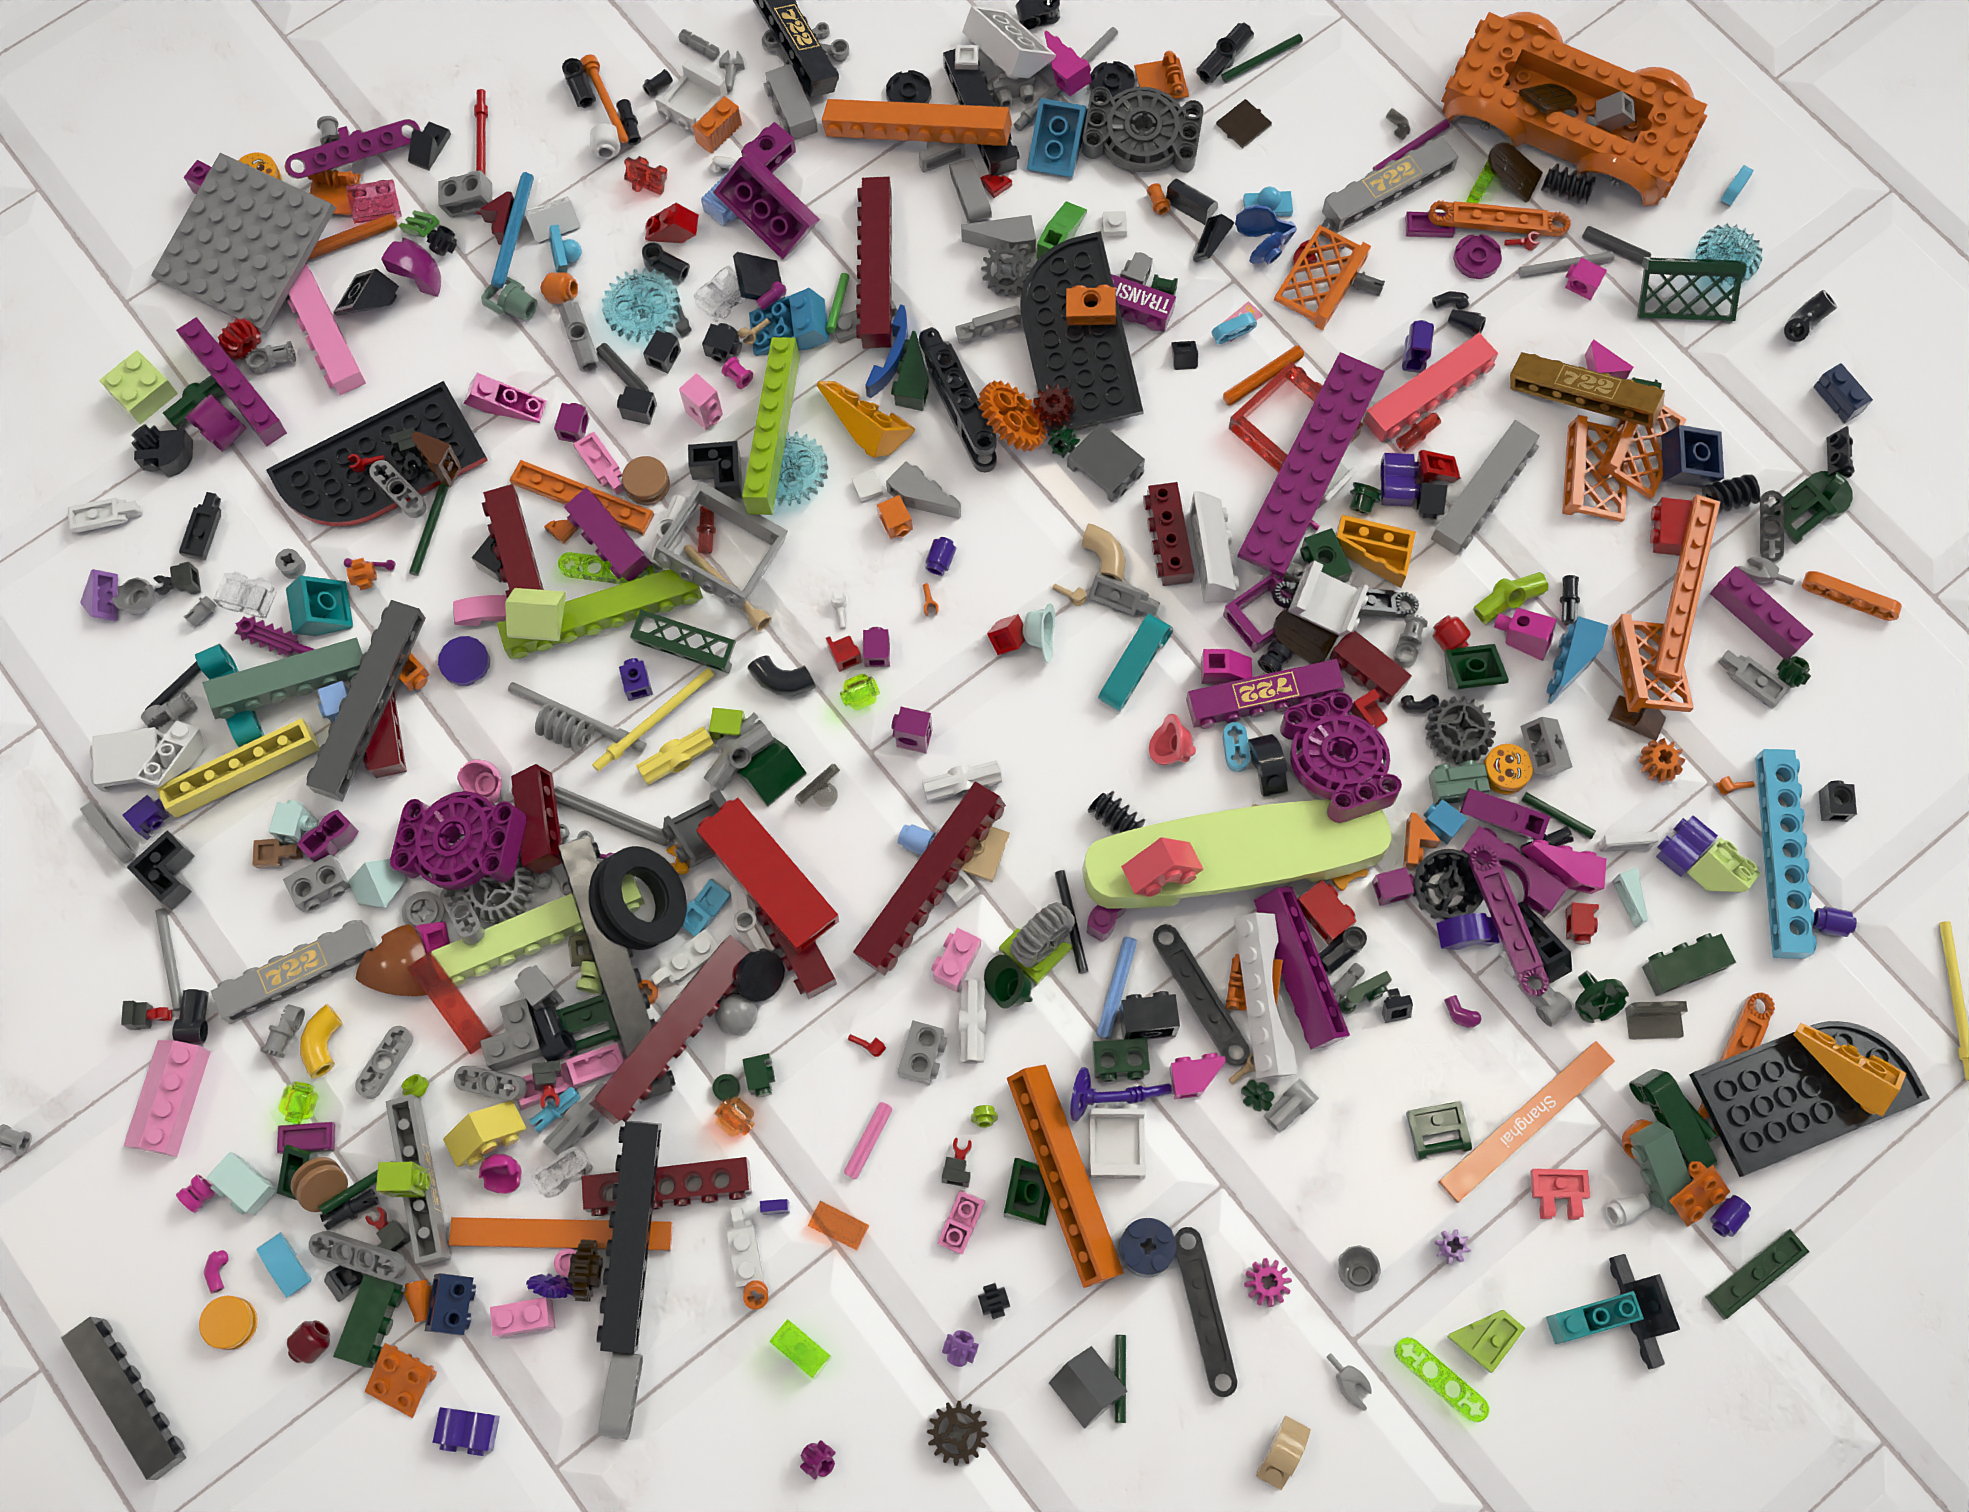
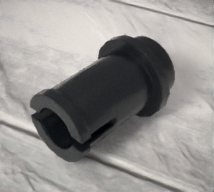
M663 69L662 72L652 79H646L642 87L649 97L656 96L658 91L672 83L673 79L670 73Z

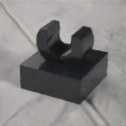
M1398 988L1387 990L1389 997H1386V1000H1384L1382 1010L1385 1023L1411 1018L1413 1009L1411 996H1401Z

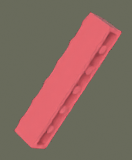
M1479 332L1367 409L1363 419L1364 424L1380 442L1387 438H1395L1407 424L1412 426L1420 419V415L1426 411L1430 413L1435 410L1442 400L1451 399L1462 386H1470L1482 372L1483 374L1490 372L1495 366L1494 362L1498 352Z

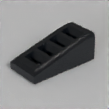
M1223 214L1208 218L1193 256V261L1199 262L1209 259L1235 222Z

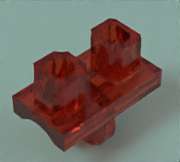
M638 156L635 160L630 157L624 160L626 166L624 180L632 183L633 191L640 192L645 188L656 194H663L668 175L666 167L661 165L655 168L650 167L647 159Z

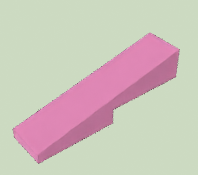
M618 1043L565 1060V1063L561 1064V1077H556L555 1093L559 1096L569 1087L577 1089L614 1074L624 1061ZM533 1074L523 1077L527 1083V1092L522 1099L517 1100L520 1110L539 1104L543 1095V1089L535 1090Z

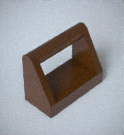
M414 432L411 438L426 464L443 485L451 487L462 468L451 445L420 432Z

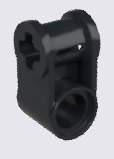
M1019 0L1015 6L1019 22L1028 30L1054 24L1060 19V0H1049V5H1047V0Z

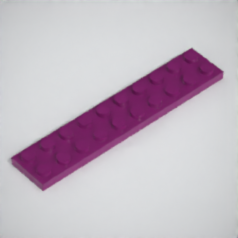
M1342 352L1339 353L1238 552V558L1282 578L1284 577L1385 371Z

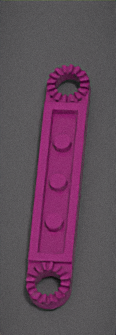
M404 119L294 153L286 159L285 171L292 178L302 179L409 145L411 138L405 137L402 133L404 125L411 126V128L419 131L421 130L415 121ZM293 160H300L304 165L303 172L297 173L293 171L291 162Z
M1479 845L1469 855L1470 867L1522 991L1527 996L1539 997L1547 991L1550 984L1549 978L1543 968L1541 958L1504 870L1499 863L1497 854L1490 846ZM1485 853L1488 855L1490 863L1485 866L1478 864L1476 854ZM1530 976L1540 979L1542 984L1540 989L1533 990L1528 986L1527 982Z

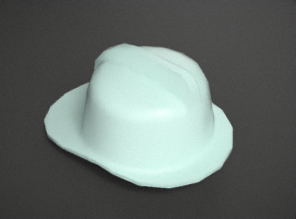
M1051 603L1047 604L1045 609L1027 612L1023 625L1025 640L1030 645L1042 648L1043 657L1047 663H1050L1052 659L1056 617L1055 608Z

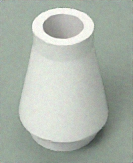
M1642 1193L1636 1196L1612 1199L1610 1204L1606 1205V1214L1615 1226H1625L1643 1211L1648 1210L1650 1203L1648 1198Z

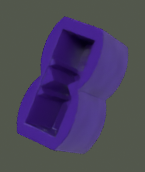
M1418 320L1410 325L1409 334L1406 336L1404 343L1403 371L1421 373L1426 369L1427 360L1432 352L1433 323Z
M1383 454L1380 465L1381 491H1383V494L1380 495L1381 505L1411 507L1414 500L1418 499L1419 485L1415 484L1414 477L1418 475L1419 463L1415 462L1414 454Z
M1694 815L1688 821L1682 818L1673 828L1677 833L1672 839L1666 836L1657 846L1661 851L1656 857L1680 877L1688 871L1718 836Z
M440 1407L432 1443L440 1444L439 1450L456 1452L457 1447L468 1448L467 1454L484 1456L485 1451H493L500 1416Z

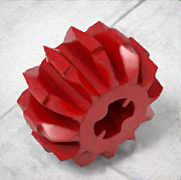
M236 318L233 323L228 322L227 327L221 329L222 334L217 337L219 339L218 344L234 360L239 358L245 359L248 352L258 349L257 345L262 341L258 328L245 318Z

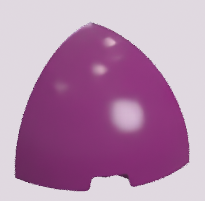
M402 237L401 242L393 241L381 258L387 272L414 279L420 292L438 297L441 289V274L431 254L421 245L410 239Z

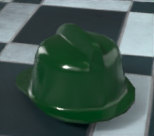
M999 954L993 957L985 969L984 981L987 992L996 1001L998 1006L1002 1009H1008L1011 1006H1021L1025 1002H1032L1033 998L1030 995L1032 990L1031 978L1009 956Z

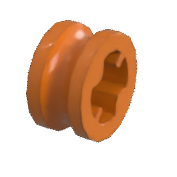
M642 980V983L638 984L639 988L644 991L643 987L648 986L652 992L651 996L647 995L651 1005L658 998V989L652 981Z
M754 1280L746 1284L743 1290L745 1305L750 1309L756 1310L763 1308L767 1304L768 1287L765 1283ZM756 1291L760 1294V1298L755 1299L754 1296H751V1292Z

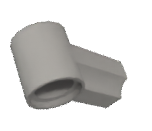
M1535 976L1528 978L1527 983L1533 990L1541 988L1542 984L1539 978ZM1550 985L1547 991L1539 997H1530L1525 994L1536 1007L1535 1010L1539 1018L1550 1027L1554 1026L1573 1009L1568 999L1560 992H1555Z
M1300 1078L1283 1094L1284 1097L1263 1116L1267 1123L1279 1133L1285 1130L1300 1113H1305L1319 1099Z

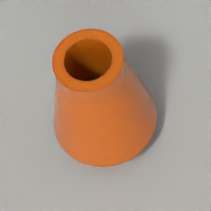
M427 1279L406 1283V1291L403 1293L414 1317V1322L425 1321L431 1296V1285H428Z

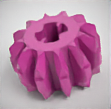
M1268 1258L1262 1259V1267L1255 1261L1252 1263L1255 1272L1247 1270L1245 1273L1247 1277L1253 1279V1281L1244 1283V1287H1253L1254 1289L1248 1294V1297L1252 1298L1258 1294L1259 1297L1256 1304L1259 1306L1262 1305L1265 1298L1268 1307L1274 1306V1298L1281 1304L1284 1302L1281 1293L1289 1295L1291 1292L1283 1284L1291 1283L1292 1278H1283L1282 1275L1288 1269L1284 1267L1278 1271V1260H1274L1271 1267L1269 1266ZM1270 1276L1273 1279L1271 1282H1274V1286L1265 1289L1263 1287L1265 1283H1261V1279Z

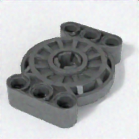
M1105 87L1094 88L1091 91L1088 104L1082 152L1089 159H1096L1105 153L1114 164L1133 172L1147 173L1157 171L1172 162L1178 171L1189 172L1194 168L1204 112L1203 105L1199 101L1190 100L1181 107L1171 95L1151 87L1126 89L1114 97ZM1144 127L1149 131L1144 132V136H1139L1140 131L1137 128ZM1185 135H1191V136H1193V137H1192V138H1188V137H1186ZM1094 142V143H1097V144H1096V145H1090L1089 143ZM1181 156H1188V157H1190V158L1185 159V158H1182Z

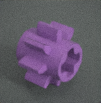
M1454 1229L1450 1236L1444 1230L1441 1232L1443 1240L1434 1241V1244L1439 1246L1440 1250L1436 1256L1443 1255L1446 1257L1447 1264H1451L1453 1258H1456L1461 1263L1464 1261L1461 1254L1471 1252V1249L1467 1248L1465 1244L1468 1236L1463 1238L1459 1236L1458 1229ZM1454 1241L1453 1244L1455 1247H1458V1250L1451 1252V1247L1447 1246V1243Z
M958 1330L953 1335L947 1334L942 1353L947 1354V1360L950 1364L962 1367L967 1364V1361L969 1363L974 1362L979 1344L973 1343L974 1337L972 1334L964 1330Z

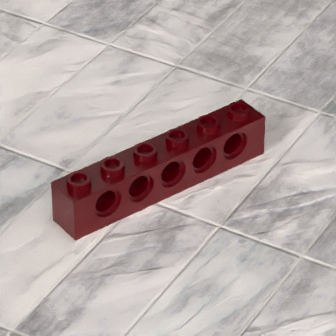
M747 1157L657 1167L653 1210L662 1209L663 1204L674 1203L675 1207L691 1205L692 1200L701 1199L702 1203L718 1202V1197L729 1196V1200L745 1199V1194L752 1193L750 1160ZM619 1172L581 1176L583 1210L588 1213L591 1212V1216L608 1215V1210H615L616 1200L608 1201L606 1193L614 1186V1183H618ZM722 1174L728 1175L729 1183L724 1188L716 1187L715 1181L717 1177ZM695 1177L701 1178V1187L697 1191H689V1181ZM666 1181H673V1191L666 1195L662 1194V1184Z

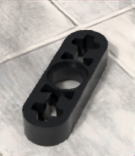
M1771 490L1765 492L1760 498V556L1776 564L1784 556V499L1778 491ZM1769 497H1774L1775 501H1779V504L1774 506L1775 514L1780 513V516L1769 515V505L1764 504V502L1769 501ZM1769 521H1776L1780 525V529L1774 534H1769L1764 530L1765 524ZM1764 538L1770 540L1780 538V541L1775 540V550H1780V553H1775L1774 558H1770L1768 553H1764L1770 548L1769 540L1764 542Z

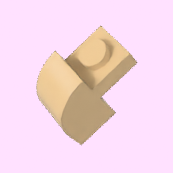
M1285 1415L1273 1436L1269 1451L1258 1468L1256 1477L1282 1491L1287 1480L1297 1468L1307 1445L1311 1429Z

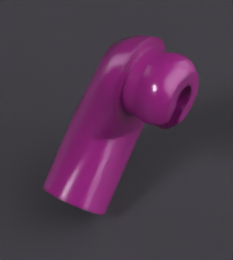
M779 281L774 282L771 285V289L757 299L756 303L764 311L772 303L785 297L787 292L786 286Z

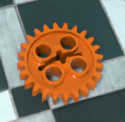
M994 380L992 383L989 382L979 393L980 398L978 401L981 403L979 409L984 411L982 417L989 420L986 424L993 426V433H999L1001 441L1003 439L1007 440L1008 446L1014 444L1016 450L1021 448L1023 452L1027 450L1032 452L1046 439L1045 434L1047 431L1044 429L1046 424L1040 421L1043 416L1037 414L1038 407H1033L1031 405L1032 400H1027L1024 392L1020 394L1016 386L1012 389L1008 382L1004 385L1002 380L998 383Z

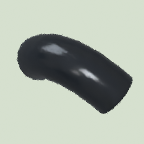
M1823 289L1813 296L1788 319L1784 327V334L1788 340L1793 342L1804 340L1820 321L1838 308L1836 302L1826 290Z
M764 655L753 660L747 667L752 677L762 688L777 695L795 696L816 688L813 678L805 665L794 670H782L773 663L769 655Z

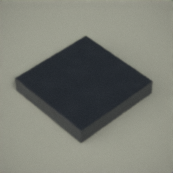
M736 252L733 255L742 298L757 300L771 289V285L774 282L779 281L782 283L777 260L742 252Z

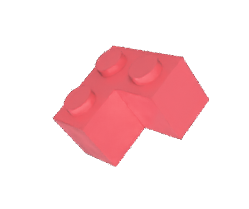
M1160 837L1121 866L1134 894L1147 897L1161 892V887L1168 882L1188 884L1194 881L1196 875L1204 870L1190 842Z

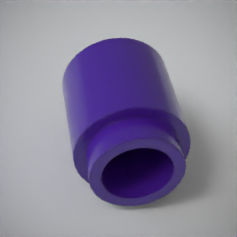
M940 537L933 540L925 560V569L927 571L943 576L945 571L949 570L957 549L951 539Z
M1824 906L1823 908H1816L1812 926L1821 933L1848 937L1850 933L1855 931L1857 920L1853 917L1852 911Z
M1736 1195L1726 1198L1710 1218L1713 1224L1711 1226L1712 1229L1722 1237H1734L1750 1217V1205Z

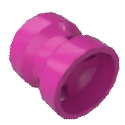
M196 1174L190 1180V1185L177 1192L176 1197L186 1208L196 1213L202 1207V1203L206 1199H211L216 1193L210 1188L212 1185L205 1178Z

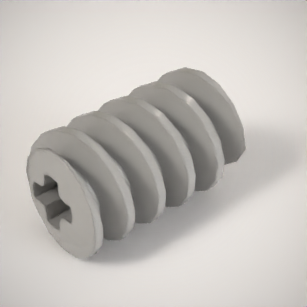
M544 705L539 711L535 722V733L539 736L544 735L547 740L553 739L556 744L562 743L564 748H571L575 753L582 751L593 735L594 725L590 724L587 729H584L586 724L584 720L575 725L577 720L575 716H572L567 721V712H563L558 717V708H553L549 713L550 705Z

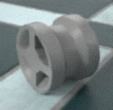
M283 549L275 558L276 566L288 579H296L303 575L306 570L305 561L294 549Z

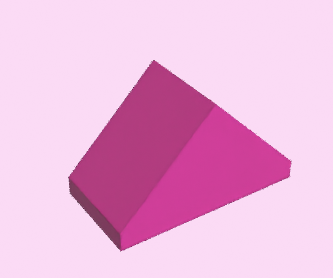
M1594 339L1585 353L1588 370L1627 379L1634 366Z

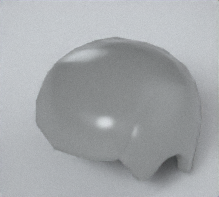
M136 577L128 579L122 586H118V596L112 597V602L116 608L125 613L137 615L146 612L150 608L154 600L155 591L147 580Z
M741 994L728 995L719 1003V1008L715 1012V1020L719 1028L734 1035L749 1031L757 1020L756 1005Z
M1361 1245L1348 1247L1338 1259V1274L1341 1282L1349 1290L1360 1293L1371 1290L1378 1283L1381 1274L1380 1262L1370 1248Z

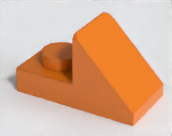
M1411 812L1406 821L1403 868L1406 867L1409 871H1414L1418 863L1422 862L1423 848L1420 847L1437 848L1441 842L1417 813Z

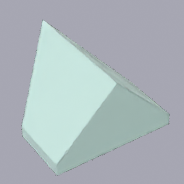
M390 859L365 862L348 882L359 905L364 904L385 908L408 880L406 876L391 867Z

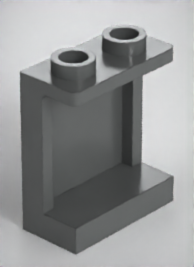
M1102 423L1067 458V467L1073 472L1077 469L1083 472L1107 492V499L1110 502L1116 497L1121 498L1127 491L1128 485L1133 480L1135 482L1138 481L1145 471V459Z
M719 789L711 792L709 800L672 819L669 815L664 817L662 833L668 842H673L679 861L681 863L685 862L689 869L714 857L699 839L696 829L704 818L708 816L713 817L719 812V808L727 802Z

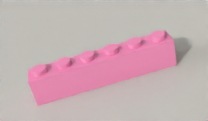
M305 263L289 292L291 299L287 300L292 312H298L300 316L296 321L302 332L307 331L309 336L305 339L311 351L316 350L318 353L314 358L319 368L326 370L327 374L324 375V378L329 388L335 387L340 396L366 384L311 270L307 263Z

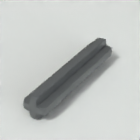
M1587 226L1582 235L1584 240L1641 265L1643 257H1651L1652 255L1649 251L1592 226Z
M602 343L596 348L597 354L628 387L649 391L646 384L607 343Z

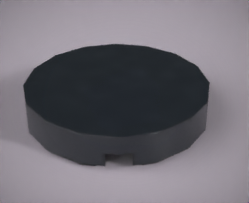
M1113 61V63L1102 62L1090 74L1092 82L1089 83L1091 91L1097 87H1105L1114 97L1126 89L1135 87L1133 71L1128 65L1120 61Z
M908 70V72L904 73L902 71L897 72L889 79L886 85V98L888 102L929 103L932 98L930 81L923 73L915 70Z
M765 948L746 954L735 972L737 991L746 999L754 1002L765 1001L772 997L779 990L784 980L785 966L783 960L778 954Z

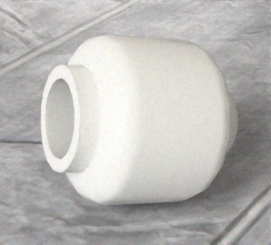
M610 123L597 124L590 132V148L599 158L610 159L620 152L621 142L619 141L617 128Z

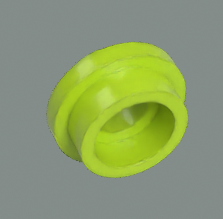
M414 1074L402 1083V1094L404 1096L413 1094L420 1098L426 1093L429 1082L425 1077H421L420 1074Z
M980 1105L973 1108L971 1122L977 1124L978 1127H990L998 1120V1114L991 1105Z

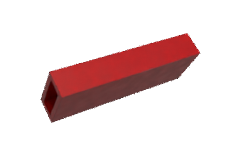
M738 797L733 801L728 800L719 808L717 814L713 817L708 816L699 823L696 829L699 839L797 955L839 922L838 913Z

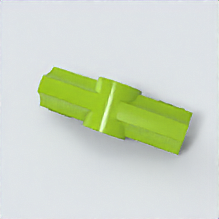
M1541 572L1512 581L1503 578L1495 584L1493 592L1472 609L1479 620L1487 625L1499 613H1503L1509 607L1513 609L1518 608L1525 600L1545 594L1548 591V582L1545 575Z

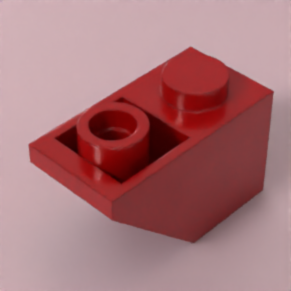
M676 202L647 220L645 240L650 242L684 243L696 236L699 214Z

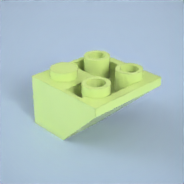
M1721 837L1687 871L1706 891L1746 892L1761 874L1753 861L1743 858L1737 852L1738 850L1733 843Z

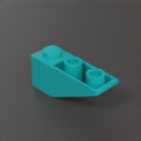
M1634 1291L1546 1316L1555 1344L1568 1342L1644 1319Z

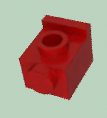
M1572 902L1566 908V940H1574L1575 944L1581 945L1591 943V937L1598 929V920L1594 917V914L1599 910V904Z

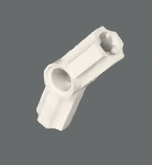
M737 882L730 885L733 924L750 952H756L759 949L765 948L775 952V948L757 919L756 905ZM742 919H753L749 927L742 928L739 926Z

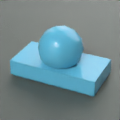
M1268 186L1263 188L1260 193H1244V209L1253 205H1262L1269 207L1277 217L1292 216L1293 214L1291 191H1279L1275 187Z
M550 225L549 243L556 272H567V262L573 263L580 258L582 254L581 246L574 239L562 241L559 225Z

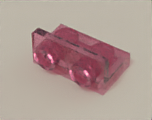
M393 179L346 186L354 224L369 222L388 214H393L394 217L402 216Z

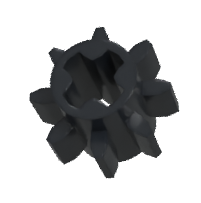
M440 225L437 230L433 229L427 235L428 239L426 242L430 243L428 247L437 255L445 256L447 251L453 254L457 246V239L454 238L455 233L445 226Z
M143 424L131 434L135 439L131 443L136 450L159 448L160 431L155 425L149 428L146 424Z
M996 1283L983 1286L984 1293L978 1295L983 1315L991 1314L992 1320L1005 1316L1004 1309L1010 1308L1005 1287L997 1289Z

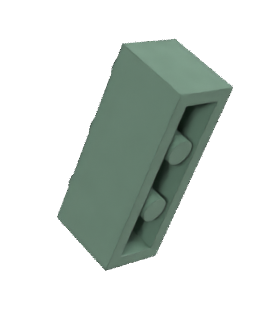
M1655 1121L1629 1136L1633 1145L1631 1151L1642 1168L1640 1174L1651 1191L1649 1194L1651 1202L1656 1208H1661L1672 1215L1677 1211L1669 1200L1691 1183L1692 1180L1673 1130L1659 1121Z

